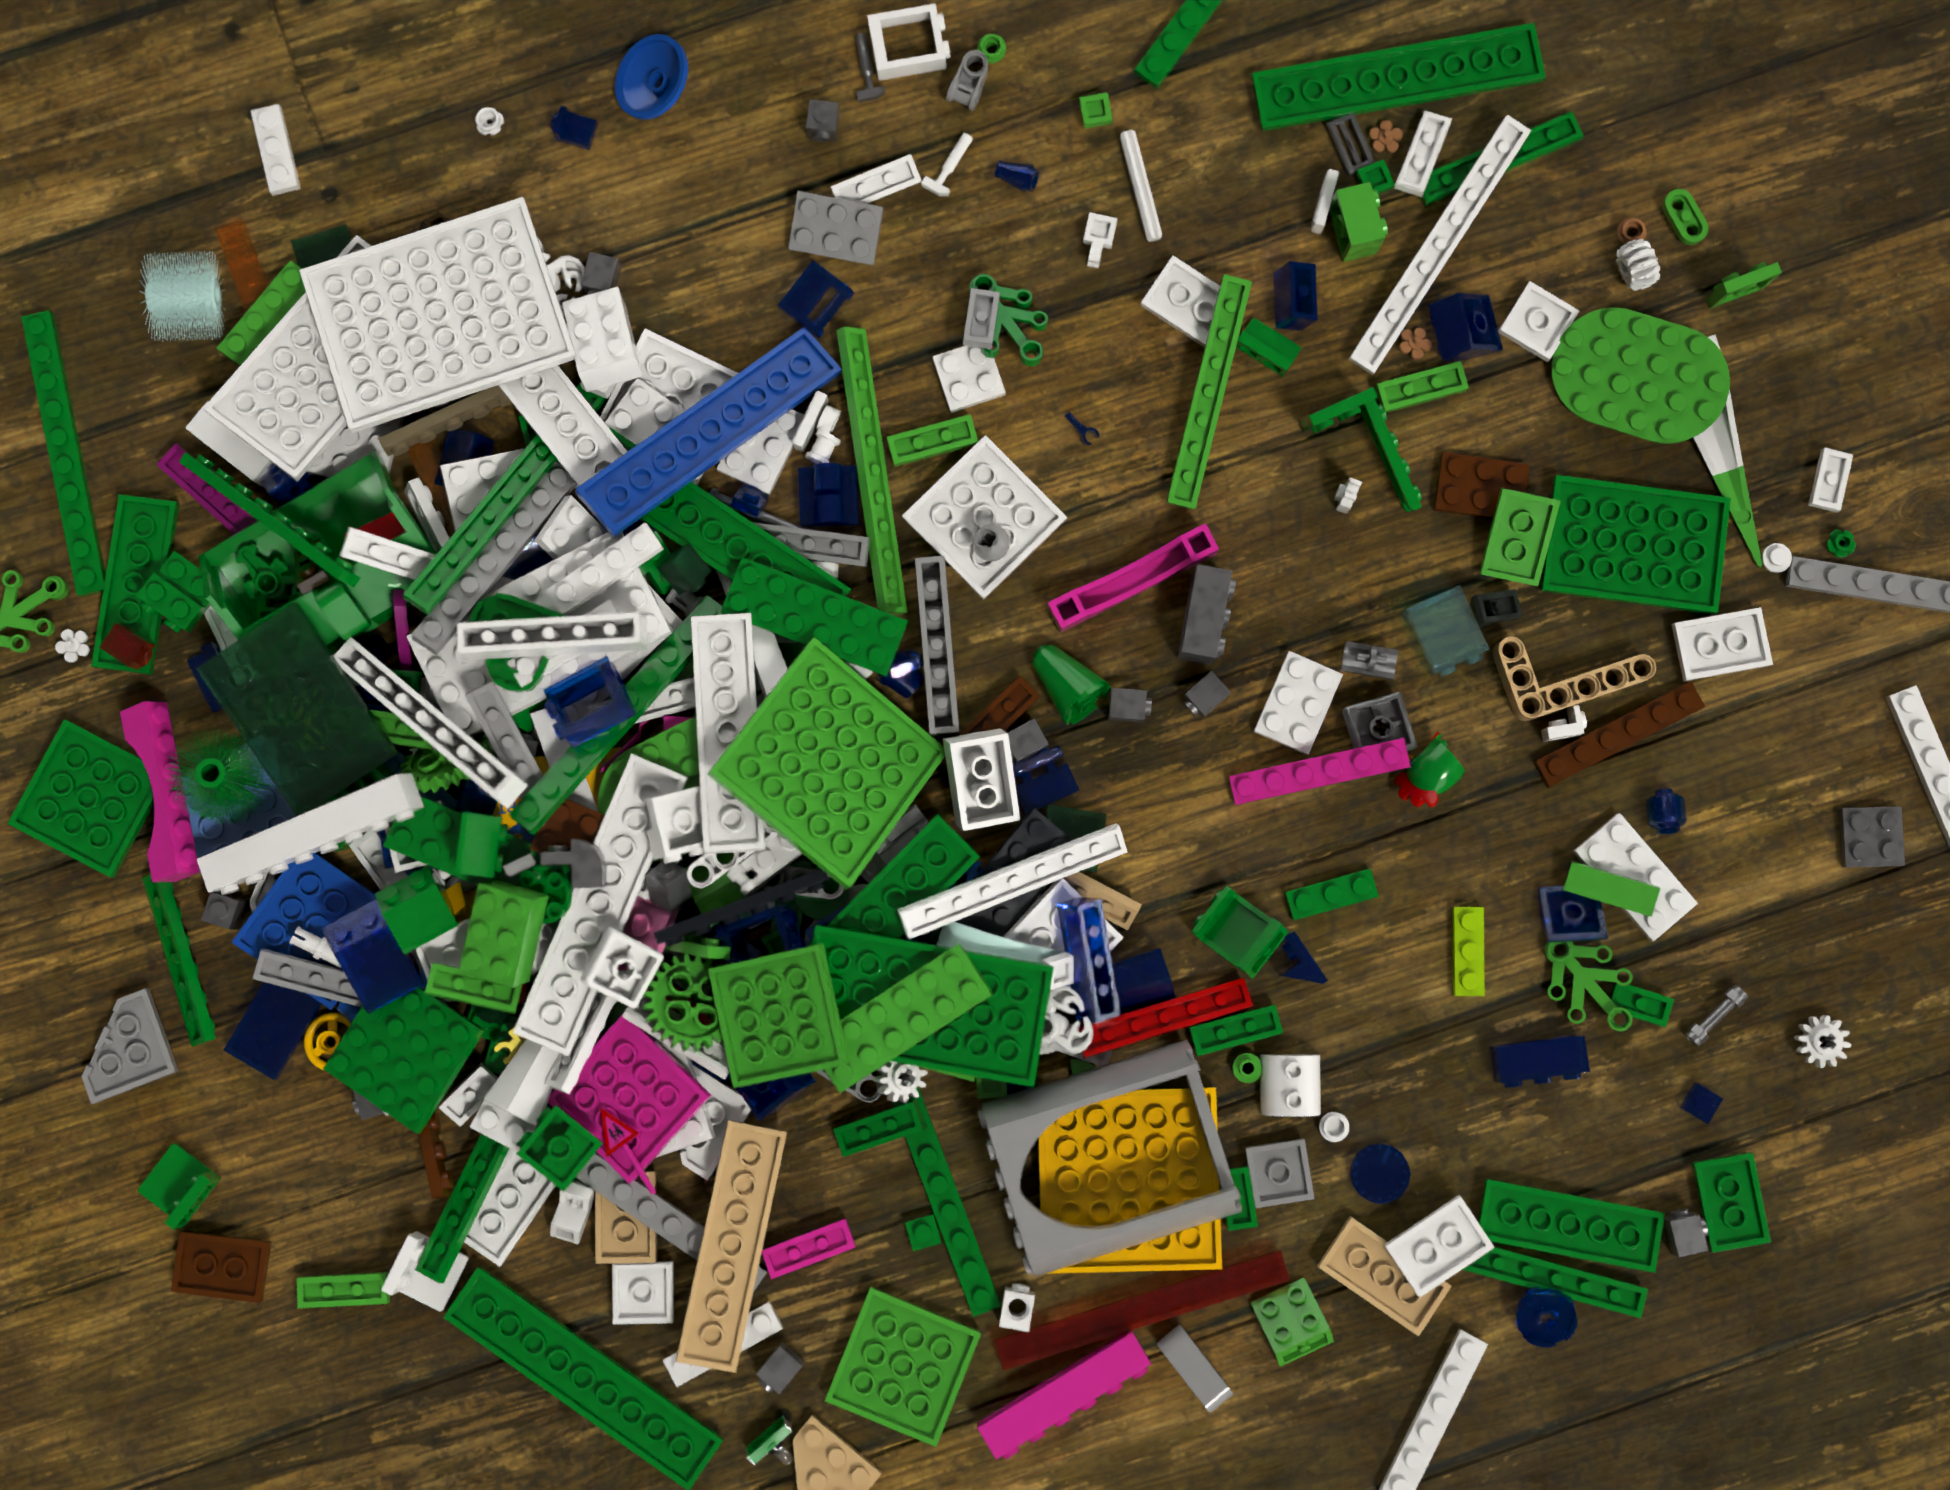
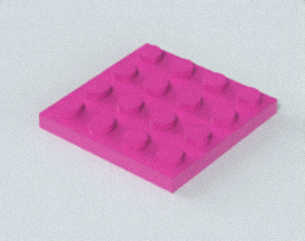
M621 1015L593 1046L592 1053L586 1060L579 1074L578 1082L573 1087L571 1093L567 1094L555 1089L550 1094L548 1103L553 1108L555 1105L560 1107L602 1141L603 1144L597 1152L628 1184H631L637 1179L639 1174L624 1149L621 1147L612 1155L606 1157L600 1107H603L641 1132L627 1144L642 1169L645 1170L712 1095L653 1036Z

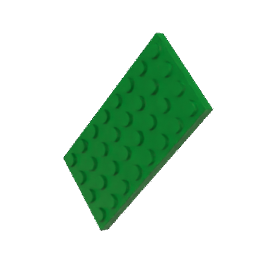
M819 924L815 925L812 946L824 945L840 1020L950 949V947ZM965 950L993 994L891 1061L1034 1087L1054 966Z

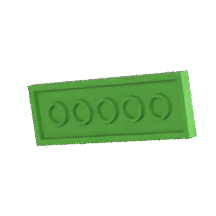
M958 943L840 1020L849 1064L825 1069L840 1093L993 994L962 945Z

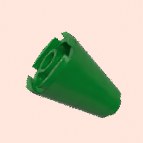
M1042 645L1033 654L1032 665L1066 725H1069V722L1076 724L1086 718L1098 707L1095 704L1097 699L1101 696L1105 700L1108 696L1111 686L1106 680L1055 645Z

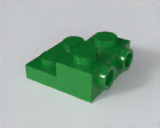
M173 551L157 574L153 572L136 595L137 598L142 600L139 604L141 608L153 616L156 612H159L166 617L163 623L177 633L181 629L190 633L211 605L205 597L201 569L176 551Z
M557 1105L553 1109L547 1106L536 1119L540 1125L533 1134L527 1131L516 1144L520 1148L516 1154L564 1192L603 1142Z

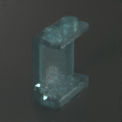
M1460 585L1406 608L1402 612L1405 622H1410L1431 667L1429 670L1431 676L1439 673L1441 678L1457 671L1455 665L1464 661L1467 666L1483 660L1482 653L1489 650Z

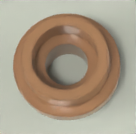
M1627 218L1617 228V238L1623 245L1632 240H1639L1641 238L1644 240L1647 233L1644 223L1637 218ZM1632 229L1635 232V237H1629L1626 230Z

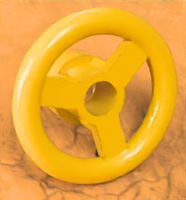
M331 1012L317 1017L311 1022L305 1032L304 1050L306 1056L313 1065L321 1070H324L323 1068L327 1062L320 1059L319 1056L322 1054H333L342 1039L338 1033V1022L345 1024L348 1028L351 1025L341 1013ZM328 1023V1031L322 1032L317 1037V1047L313 1048V1037L316 1030L322 1024ZM330 1037H333L336 1041L333 1048L328 1045Z

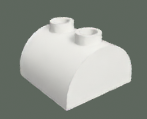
M1260 1054V1061L1262 1063L1260 1114L1267 1116L1321 1115L1320 1055Z

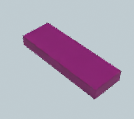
M403 589L392 590L400 670L413 671L410 643L406 637L409 635L406 600L403 597L405 591Z

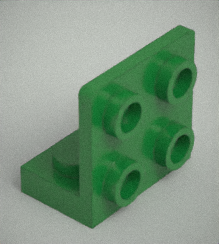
M174 1143L138 1188V1192L169 1215L164 1223L172 1230L187 1225L222 1177L180 1145Z

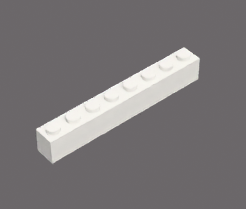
M352 637L331 658L335 664L507 809L528 786Z
M412 773L396 774L197 859L208 893L221 891L222 895H227L238 891L239 884L246 882V885H250L264 880L263 874L270 872L271 875L288 870L287 864L294 861L296 864L314 859L312 854L318 851L321 854L334 851L339 848L337 843L342 841L352 843L364 838L363 833L371 830V833L384 830L389 827L388 822L396 819L397 822H402L415 816L414 811L424 808Z

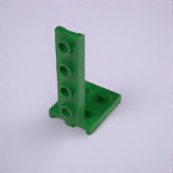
M1374 387L1313 413L1299 421L1303 432L1311 429L1314 434L1335 424L1333 419L1336 417L1341 422L1361 412L1403 510L1411 512L1422 507L1420 504L1422 495L1416 485H1412L1408 476L1411 473L1409 465L1405 458H1400L1396 449L1399 447L1397 437L1393 431L1389 432L1386 426L1387 415L1383 406L1376 403L1375 399L1378 396Z

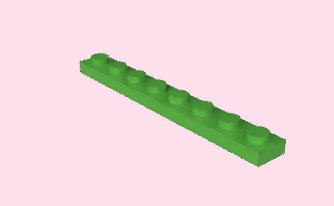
M1226 274L1222 276L1166 500L1168 504L1192 510L1196 509L1252 281Z

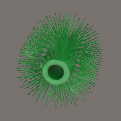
M226 731L223 740L221 732L220 743L219 736L218 740L216 738L214 741L215 748L211 738V746L210 743L207 746L205 741L206 748L204 747V749L196 743L198 753L193 749L191 750L193 753L189 755L188 752L186 753L183 750V753L188 757L180 756L197 765V767L193 766L196 769L174 764L186 770L175 769V772L178 773L183 770V774H168L186 775V777L172 778H186L180 779L184 781L178 783L183 785L176 786L179 790L189 787L184 789L186 792L181 795L183 796L191 792L184 797L190 796L183 803L190 799L189 803L192 801L193 803L189 808L194 805V808L199 807L197 816L201 812L200 818L204 815L205 819L208 815L209 820L212 814L211 822L215 817V823L218 817L216 812L219 814L220 823V807L224 823L225 813L227 818L228 811L231 822L230 807L234 818V813L237 811L236 808L238 812L240 808L242 814L244 813L243 810L246 812L243 804L245 802L248 805L245 801L246 799L258 804V801L253 797L261 798L244 789V787L248 788L245 785L267 790L255 785L257 780H273L256 778L269 775H250H263L258 774L264 771L259 769L266 767L261 764L263 767L257 768L260 765L256 761L260 760V758L251 762L257 758V756L252 758L257 753L255 752L251 755L254 750L248 754L245 751L251 742L246 746L245 744H247L248 740L243 744L244 739L240 742L241 737L237 740V735L234 738L235 740H233V735L230 739V732L227 739ZM259 781L258 785H265V782Z

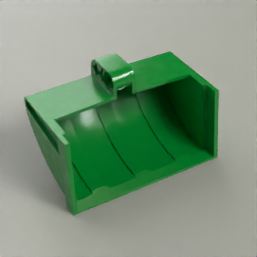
M376 450L272 511L274 514L278 511L293 521L291 526L294 529L299 526L312 534V542L320 538L323 544L333 550L331 556L335 559L340 555L345 539L344 534L347 533L348 527L357 529L391 512L394 513L405 529L404 533L391 541L434 555L437 554L393 487L386 465ZM257 520L198 556L206 599L269 682L274 679L281 683L287 682L338 651L350 637L356 640L394 617L392 590L403 589V591H406L415 581L344 558L354 565L351 571L361 577L355 587L336 579L329 573V581L292 600L293 586L290 587L288 601H272L271 605L281 607L258 620L256 618V606L261 594L258 592L254 598H250L249 594H247L244 583L253 578L250 576L246 563L236 562L235 557L238 556V551L245 545L255 544L259 547L256 554L258 557L269 564L275 558H278L288 567V570L282 574L293 575L296 574L294 561L296 548ZM406 601V609H407V608L411 607L412 604H410L409 602Z

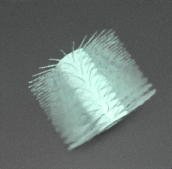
M167 253L168 271L165 254L163 271L161 266L162 259H160V268L158 262L157 270L156 257L154 261V256L152 257V270L150 255L151 273L148 262L146 266L147 274L145 272L147 282L145 280L144 294L147 304L146 309L148 308L149 310L148 315L150 312V320L152 318L154 336L156 324L157 338V325L159 328V340L161 337L160 325L161 331H163L162 323L165 340L167 323L169 335L170 326L171 331L172 324L173 327L176 326V331L175 328L173 329L174 336L176 332V338H178V324L179 339L180 335H182V340L183 323L184 339L186 338L185 326L186 333L188 332L187 324L189 335L191 328V333L195 337V331L194 333L192 332V323L193 329L196 327L197 337L198 324L199 339V325L203 339L202 325L204 329V322L206 334L207 325L210 323L212 335V325L214 323L213 331L215 327L217 336V324L219 317L221 318L220 308L222 306L221 301L223 300L221 299V292L223 291L220 290L215 267L212 268L214 266L213 253L211 271L208 253L206 254L207 265L206 259H204L205 268L203 255L202 264L200 259L199 268V262L196 264L195 254V267L193 254L192 267L191 255L189 253L190 267L188 263V270L186 259L184 269L181 266V263L184 266L183 253L181 254L182 262L181 258L179 260V269L176 265V257L173 259L172 255L173 264L171 265V254L169 255V268Z

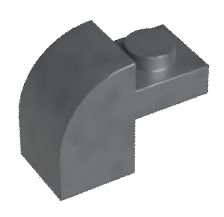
M571 839V851H567V845L549 846V852H541V865L572 864V888L607 886L604 856L591 842L582 839Z

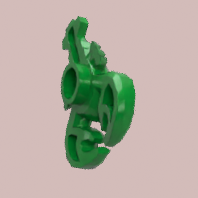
M251 544L250 546H243L238 551V556L235 559L237 563H246L250 576L253 578L244 583V588L249 597L254 598L258 592L261 594L256 606V618L260 620L281 607L271 605L272 601H288L290 587L293 586L292 600L301 596L302 592L296 585V574L283 575L282 573L288 570V567L278 558H275L271 564L265 562L256 555L259 547Z

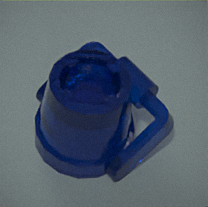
M913 649L904 652L898 650L888 676L885 677L877 674L876 680L904 698H908L914 694L924 680V675L918 670L923 666V657Z

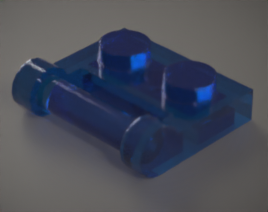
M812 260L780 301L778 308L801 326L806 327L813 336L819 339L825 332L823 330L845 300L851 299L854 291ZM832 287L837 293L817 319L812 321L808 316Z

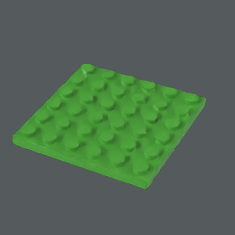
M813 637L712 766L707 775L841 886L848 889L856 881L944 759L945 750L938 741L819 640Z

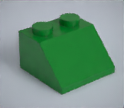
M462 813L455 874L495 878L496 872H502L504 855L499 854L500 842H506L508 825L503 824L502 817Z
M429 865L375 893L381 914L404 954L459 926L446 890Z

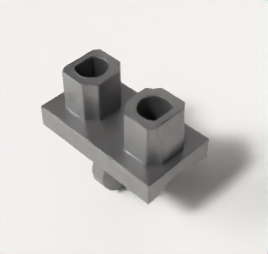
M1346 641L1340 671L1393 680L1399 650Z

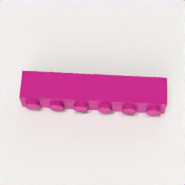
M1130 1328L977 1422V1428L995 1459L997 1460L1001 1456L1007 1459L1020 1450L1018 1446L1027 1440L1033 1443L1046 1434L1044 1430L1053 1424L1059 1427L1071 1419L1070 1414L1079 1408L1081 1411H1085L1097 1403L1096 1398L1106 1392L1107 1396L1117 1392L1123 1387L1121 1383L1126 1379L1132 1377L1135 1380L1148 1372L1147 1367L1151 1365L1150 1359Z

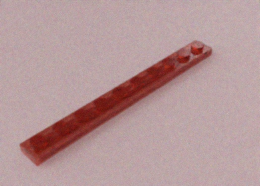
M1278 1250L1030 1328L1029 1332L1020 1331L995 1339V1345L1004 1371L1290 1281L1282 1253Z

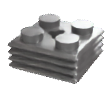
M1401 692L1347 706L1342 710L1353 749L1405 738L1407 751L1417 748L1416 739ZM1376 721L1380 725L1385 724L1386 730L1382 732L1383 736L1373 731Z

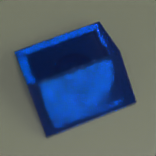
M1564 886L1538 888L1540 924L1547 942L1607 940L1608 933L1600 901L1564 891Z

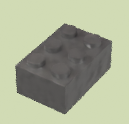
M1197 564L1192 573L1177 659L1212 665L1217 658L1220 659V656L1223 655L1226 638L1221 637V633L1228 626L1231 609L1226 608L1227 601L1230 602L1231 597H1233L1236 580L1231 579V570Z

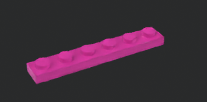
M1405 738L1232 775L1229 778L1235 805L1410 768L1411 765Z

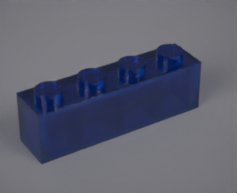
M1078 897L1057 903L1064 950L1073 955L1074 983L1070 984L1071 989L1079 994L1085 1010L1081 1012L1078 1006L1073 1003L1076 1010V1020L1084 1021L1083 1017H1088L1092 1023H1099L1121 1016L1102 899Z

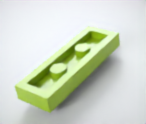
M1452 907L1453 996H1485L1484 907Z

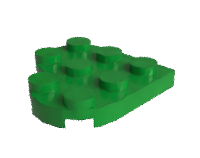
M496 593V595L489 596L483 601L480 600L471 612L470 622L567 616L513 595ZM543 656L538 670L533 676V681L521 687L513 674L519 673L518 670L510 669L507 661L514 657L486 659V666H488V672L493 682L506 691L517 693L534 690L544 677L543 673L549 661L548 658Z

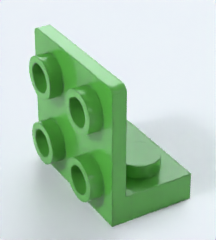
M1301 1278L1251 1302L1252 1308L1280 1367L1334 1342L1330 1327L1305 1278Z

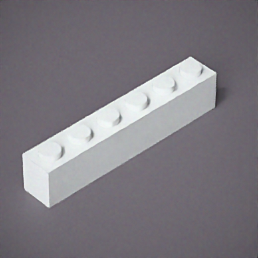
M640 612L457 623V653L466 660L647 650V620Z

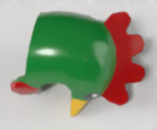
M1436 732L1429 745L1419 755L1414 757L1408 754L1411 767L1406 768L1405 772L1399 774L1394 779V783L1400 787L1398 791L1399 797L1402 800L1410 799L1414 807H1420L1425 802L1429 807L1436 806L1439 800L1438 795L1452 788L1465 773L1464 767L1447 749V742L1440 740L1442 736L1440 732Z

